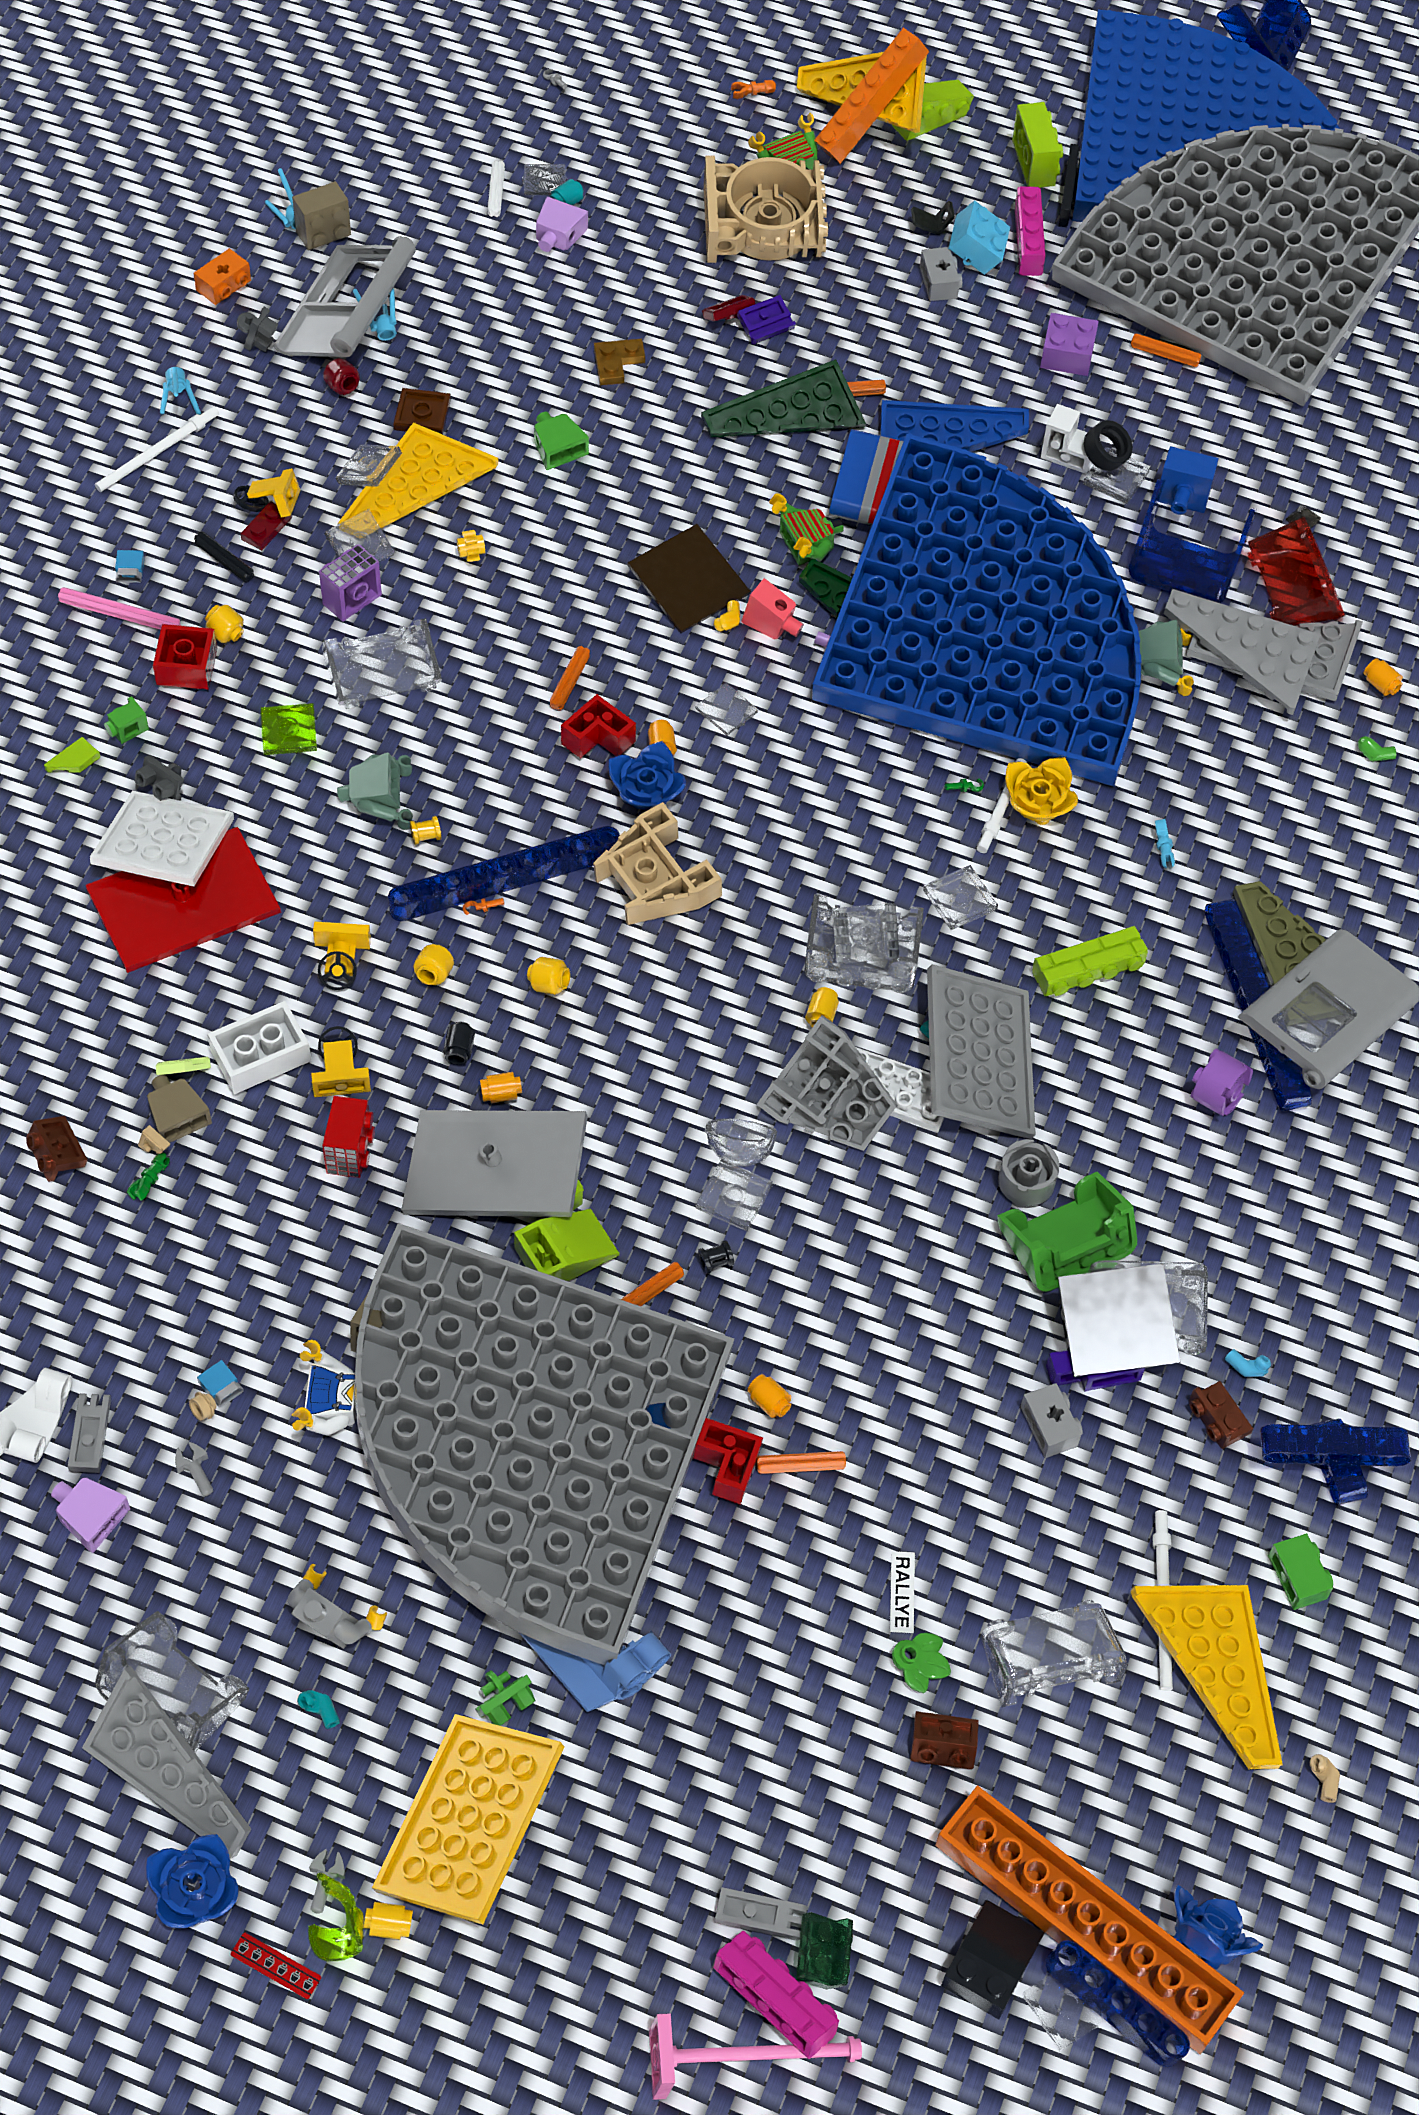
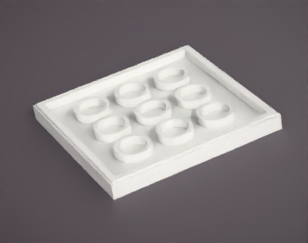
M132 791L91 854L90 862L93 865L195 886L232 824L234 813L169 798L160 801L154 795Z

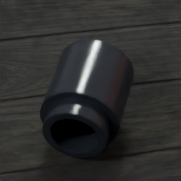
M456 1022L448 1026L443 1053L445 1060L450 1064L464 1065L471 1057L475 1030L468 1023Z

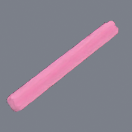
M62 587L58 593L59 601L62 603L161 630L162 624L181 626L178 618Z

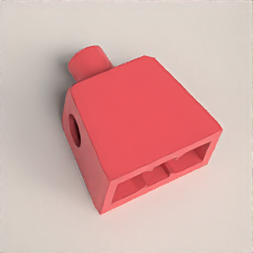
M765 578L750 594L741 621L743 624L772 639H778L784 630L797 637L804 626L802 622L792 617L796 603Z

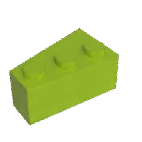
M959 80L924 83L920 132L914 133L895 125L892 126L906 141L966 116L974 95Z

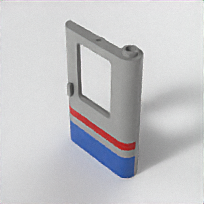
M851 429L834 489L829 515L872 526L904 441Z

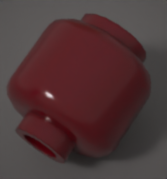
M337 358L327 364L324 369L323 379L326 385L339 395H347L357 388L360 374L347 360Z

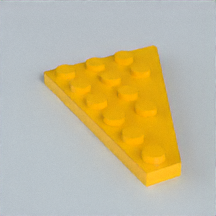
M1248 1585L1134 1586L1131 1590L1132 1598L1248 1769H1278L1283 1765Z

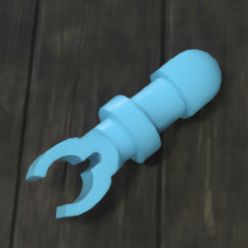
M1156 820L1155 828L1158 838L1156 845L1157 849L1161 851L1162 865L1164 868H1167L1166 862L1170 861L1172 867H1174L1175 858L1171 850L1173 842L1168 835L1166 820Z

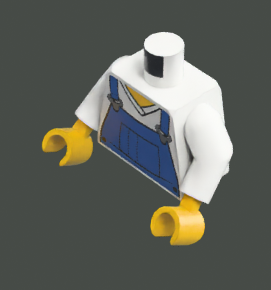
M308 1340L303 1346L307 1347L311 1354L303 1351L300 1353V1359L305 1362L313 1359L315 1364H310L305 1408L300 1407L292 1413L293 1417L300 1419L296 1420L292 1427L294 1430L300 1431L306 1426L307 1430L329 1436L346 1428L347 1425L355 1423V1373L334 1357L321 1351L318 1342Z

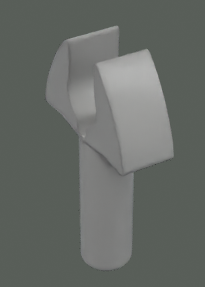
M188 1442L194 1454L193 1461L185 1459L178 1447L175 1456L177 1472L179 1474L184 1470L190 1471L201 1494L208 1496L213 1492V1488L201 1467L202 1461L208 1459L207 1452L200 1446Z
M327 1849L319 1853L309 1866L310 1872H315L319 1876L311 1905V1911L318 1914L324 1910L331 1881L337 1877L345 1879L344 1864L339 1852H337L335 1865L326 1872L324 1863L328 1854Z

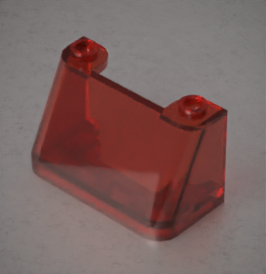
M1305 517L1248 541L1251 552L1247 553L1252 567L1258 566L1273 604V610L1269 611L1271 619L1299 626L1302 623L1334 621L1346 616L1319 546Z

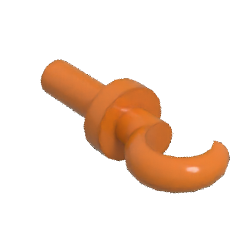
M483 898L481 903L468 901L463 905V912L468 915L469 912L466 909L469 906H475L476 910L483 909L484 912H488L490 907L504 905V898L486 901V898Z

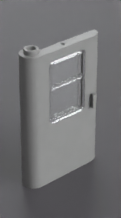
M1340 929L1239 1014L1238 1018L1275 1046L1281 1053L1303 1068L1302 1075L1308 1086L1322 1089L1419 1002V986L1350 932Z

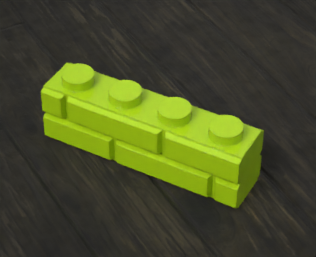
M1132 926L1034 958L1032 974L1037 983H1039L1044 996L1052 994L1060 996L1065 994L1070 988L1076 986L1084 988L1091 985L1094 980L1103 977L1111 979L1119 972L1127 969L1129 971L1138 970L1145 964L1148 948L1140 938L1136 927Z

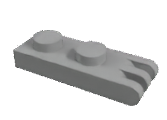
M80 1393L68 1469L72 1472L100 1473L111 1395H104L102 1405H98L99 1394H92L90 1405H86L87 1394Z
M721 1887L715 1923L793 1940H801L803 1932L791 1929L790 1927H804L805 1919L793 1916V1913L805 1915L808 1907L803 1904Z

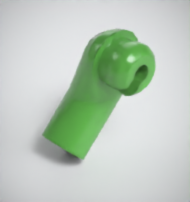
M1367 736L1359 739V750L1370 761L1396 759V748L1394 746L1381 747L1372 738Z

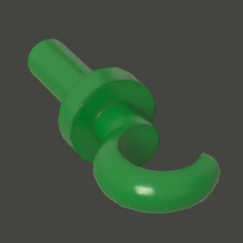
M978 778L976 781L980 784V787H976L972 782L960 779L958 783H946L944 788L945 790L960 789L961 792H966L970 788L974 792H979L984 788V783Z

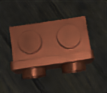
M65 1116L33 1121L26 1136V1143L37 1160L39 1170L44 1173L48 1182L55 1180L58 1171L85 1167L88 1159Z
M1221 1381L1203 1390L1199 1387L1193 1389L1189 1399L1190 1409L1197 1418H1201L1206 1426L1208 1436L1212 1441L1217 1442L1221 1449L1252 1433L1253 1427Z
M916 1711L911 1761L973 1769L978 1744L979 1720Z

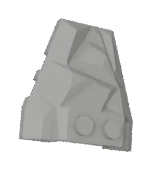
M823 1015L820 1016L786 1067L757 1103L760 1108L779 1122L787 1125L792 1123L805 1128V1131L811 1133L815 1131L829 1136L831 1140L862 1151L865 1150L897 1107L893 1098L874 1074L848 1035Z

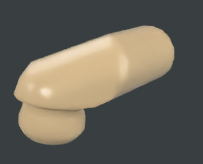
M1316 1754L1310 1759V1767L1322 1783L1320 1799L1328 1803H1334L1337 1800L1340 1773L1327 1757Z

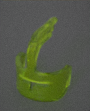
M318 1873L316 1877L322 1881L325 1893L338 1899L344 1906L346 1925L342 1928H323L315 1924L308 1926L311 1947L316 1956L324 1961H341L359 1954L363 1949V1912L356 1907L354 1896L347 1886L324 1873Z

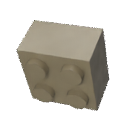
M336 181L292 197L296 233L307 250L351 235L348 199Z

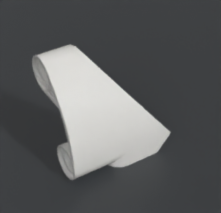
M43 1368L37 1382L19 1399L0 1412V1456L5 1453L34 1463L40 1460L64 1410L72 1385L71 1375Z

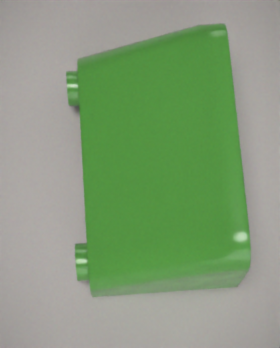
M1098 1172L1082 1178L1076 1184L1074 1189L1075 1201L1027 1221L1026 1215L1019 1209H1012L997 1215L1002 1234L1032 1283L1041 1291L1047 1292L1058 1288V1277L1091 1273L1130 1255L1137 1246L1133 1205Z

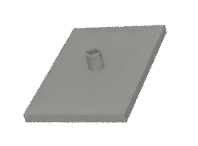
M931 964L927 968L931 1113L1032 1139L1036 1135L1028 991Z
M420 1110L401 1209L403 1214L572 1217L588 1118L586 1111Z

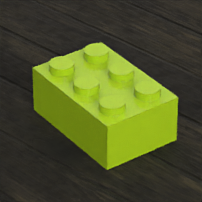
M1045 102L1017 105L1012 142L1027 187L1055 186L1056 178L1060 175L1059 160L1063 157V146L1058 143L1057 129L1052 125V114L1050 111H1047Z

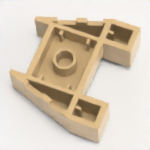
M664 802L640 814L634 820V825L627 832L624 831L610 850H605L593 863L595 881L597 883L613 875L632 900L624 905L626 923L628 925L700 909L722 896V879L707 859L683 872L664 847L679 839L678 821Z

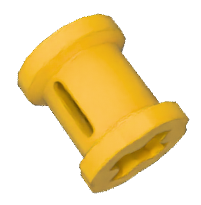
M433 816L431 820L417 823L410 821L414 845H418L420 841L434 838L441 840L437 816Z

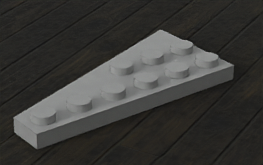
M131 1666L124 1668L82 1748L199 1836L217 1834L228 1849L230 1859L237 1856L251 1831L250 1826Z

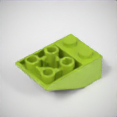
M591 1209L573 1212L572 1217L540 1219L514 1232L515 1250L526 1267L565 1281H570L619 1256L618 1250Z

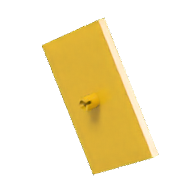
M455 1714L372 1889L386 1896L483 1925L565 1746L560 1741Z

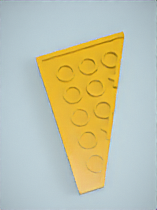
M883 52L801 66L798 68L797 89L804 94L842 106ZM927 55L877 117L878 120L914 133L920 132Z
M413 423L338 522V530L362 539L495 469L499 465L498 457Z

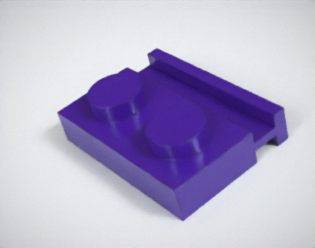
M781 295L739 310L737 313V318L747 336L749 335L752 345L792 330L796 326Z

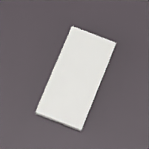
M857 1048L897 1104V1107L890 1116L939 1132L944 1117L931 1113L930 1073Z

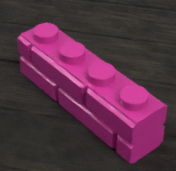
M1020 186L1017 188L1014 206L1019 274L1023 276H1040L1043 274L1046 257L1041 188Z
M741 1931L730 1943L728 1942L718 1951L713 1968L808 2059L813 2057L822 2046L824 2047L834 2038L839 2024L834 2009L828 2004L822 2005L813 1996L811 1988L805 1982H798L790 1975L787 1965L782 1960L773 1959L766 1952L765 1946L757 1937L751 1938L745 1931Z

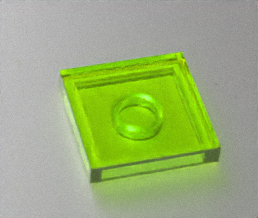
M313 703L261 707L264 755L317 751Z

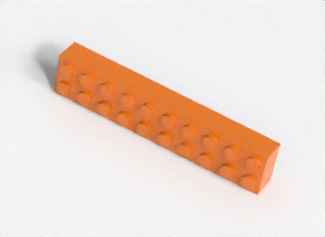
M978 1785L938 1834L935 1844L937 1848L1200 2055L1243 1996L1244 1992Z

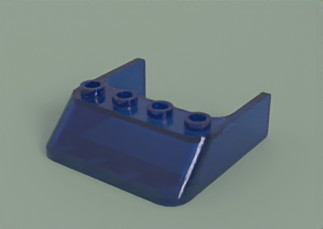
M1264 0V4L1254 24L1239 3L1219 11L1216 15L1233 40L1247 43L1250 48L1276 62L1287 71L1290 69L1311 26L1310 14L1301 0Z
M1158 479L1129 564L1130 576L1138 582L1169 592L1174 589L1217 603L1223 602L1238 569L1258 509H1250L1237 550L1232 553H1223L1156 530L1153 524V517L1165 484L1164 479Z

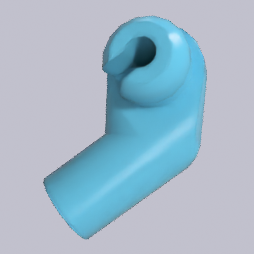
M1235 1349L1230 1351L1225 1357V1360L1244 1377H1262L1268 1373V1369L1271 1366V1361L1266 1356L1260 1355L1256 1360H1246Z

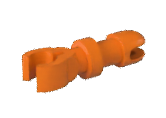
M764 80L763 83L752 81L750 84L734 82L731 85V90H740L733 92V98L740 99L748 94L754 96L759 92H765V94L773 93L776 90V83L773 80Z

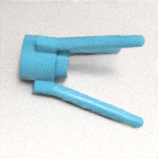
M279 168L278 173L291 203L286 209V217L269 200H266L265 204L283 221L285 227L291 226V228L296 230L293 194L283 170Z
M353 289V293L359 303L362 297L357 289ZM394 289L390 292L389 297L390 315L387 305L383 304V314L378 316L376 321L373 320L370 325L371 331L377 332V337L380 340H390L397 335L395 328L397 321L395 317Z
M179 367L169 368L165 372L166 382L163 383L160 414L163 415L165 413L169 391L177 397L178 393L186 389L196 414L200 415L201 411L192 392L190 381L185 378L184 370Z

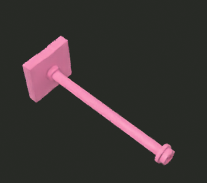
M657 2014L649 2030L653 2100L667 2099L675 2084L674 2067H677V2063L807 2058L794 2045L677 2049L676 2045L673 2046L671 2014ZM847 2036L846 2043H827L811 2058L847 2057L849 2063L855 2062V2060H859L862 2057L861 2040L854 2039L853 2036Z

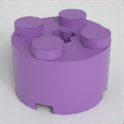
M1216 1048L1211 1053L1206 1067H1200L1194 1074L1192 1081L1196 1085L1190 1097L1222 1116L1224 1114L1228 1115L1242 1099L1244 1094L1241 1093L1244 1084L1249 1086L1253 1069Z

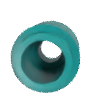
M569 179L554 189L549 197L574 206L583 199L584 190L578 181Z

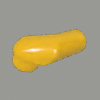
M735 600L727 603V612L714 620V627L717 631H727L739 625L740 603Z

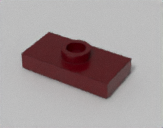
M741 295L702 310L703 318L711 321H718L723 318L725 320L736 318L739 310L755 305V299Z

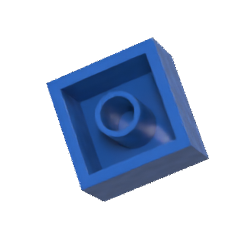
M1170 446L1156 502L1171 505L1172 512L1178 515L1185 514L1187 509L1205 513L1219 458Z

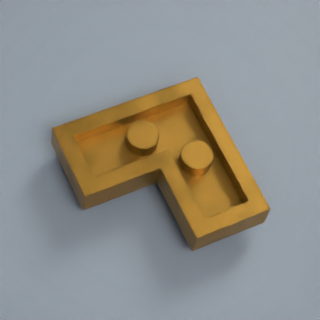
M642 339L594 343L600 386L623 384L624 371L622 365L645 363Z

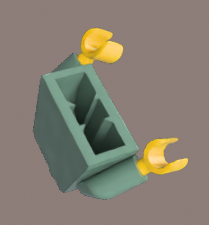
M1177 620L1169 622L1157 621L1148 628L1138 631L1140 637L1141 674L1159 679L1172 686L1178 685L1177 691L1180 695H1190L1194 680L1188 675L1180 678V675L1183 674V646L1190 645L1193 637L1190 634L1191 632L1180 629Z

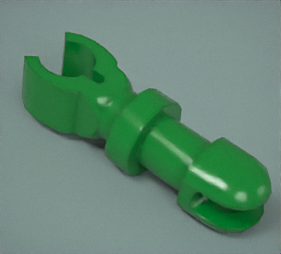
M166 1153L157 1154L151 1161L152 1165L148 1169L145 1168L141 1173L142 1178H139L128 1188L127 1193L133 1200L138 1197L142 1201L148 1195L151 1184L157 1182L159 1179L158 1174L161 1170H165L170 1163V1158L166 1157Z

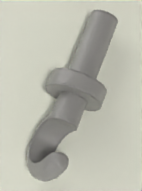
M547 69L543 72L544 79L550 80L555 86L559 85L563 89L567 88V84L562 81V77L558 73L550 74L553 73L552 69Z

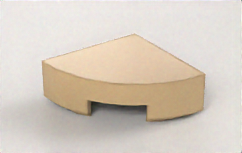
M149 1125L142 1131L138 1146L146 1152L153 1150L156 1151V1154H160L170 1146V1143Z

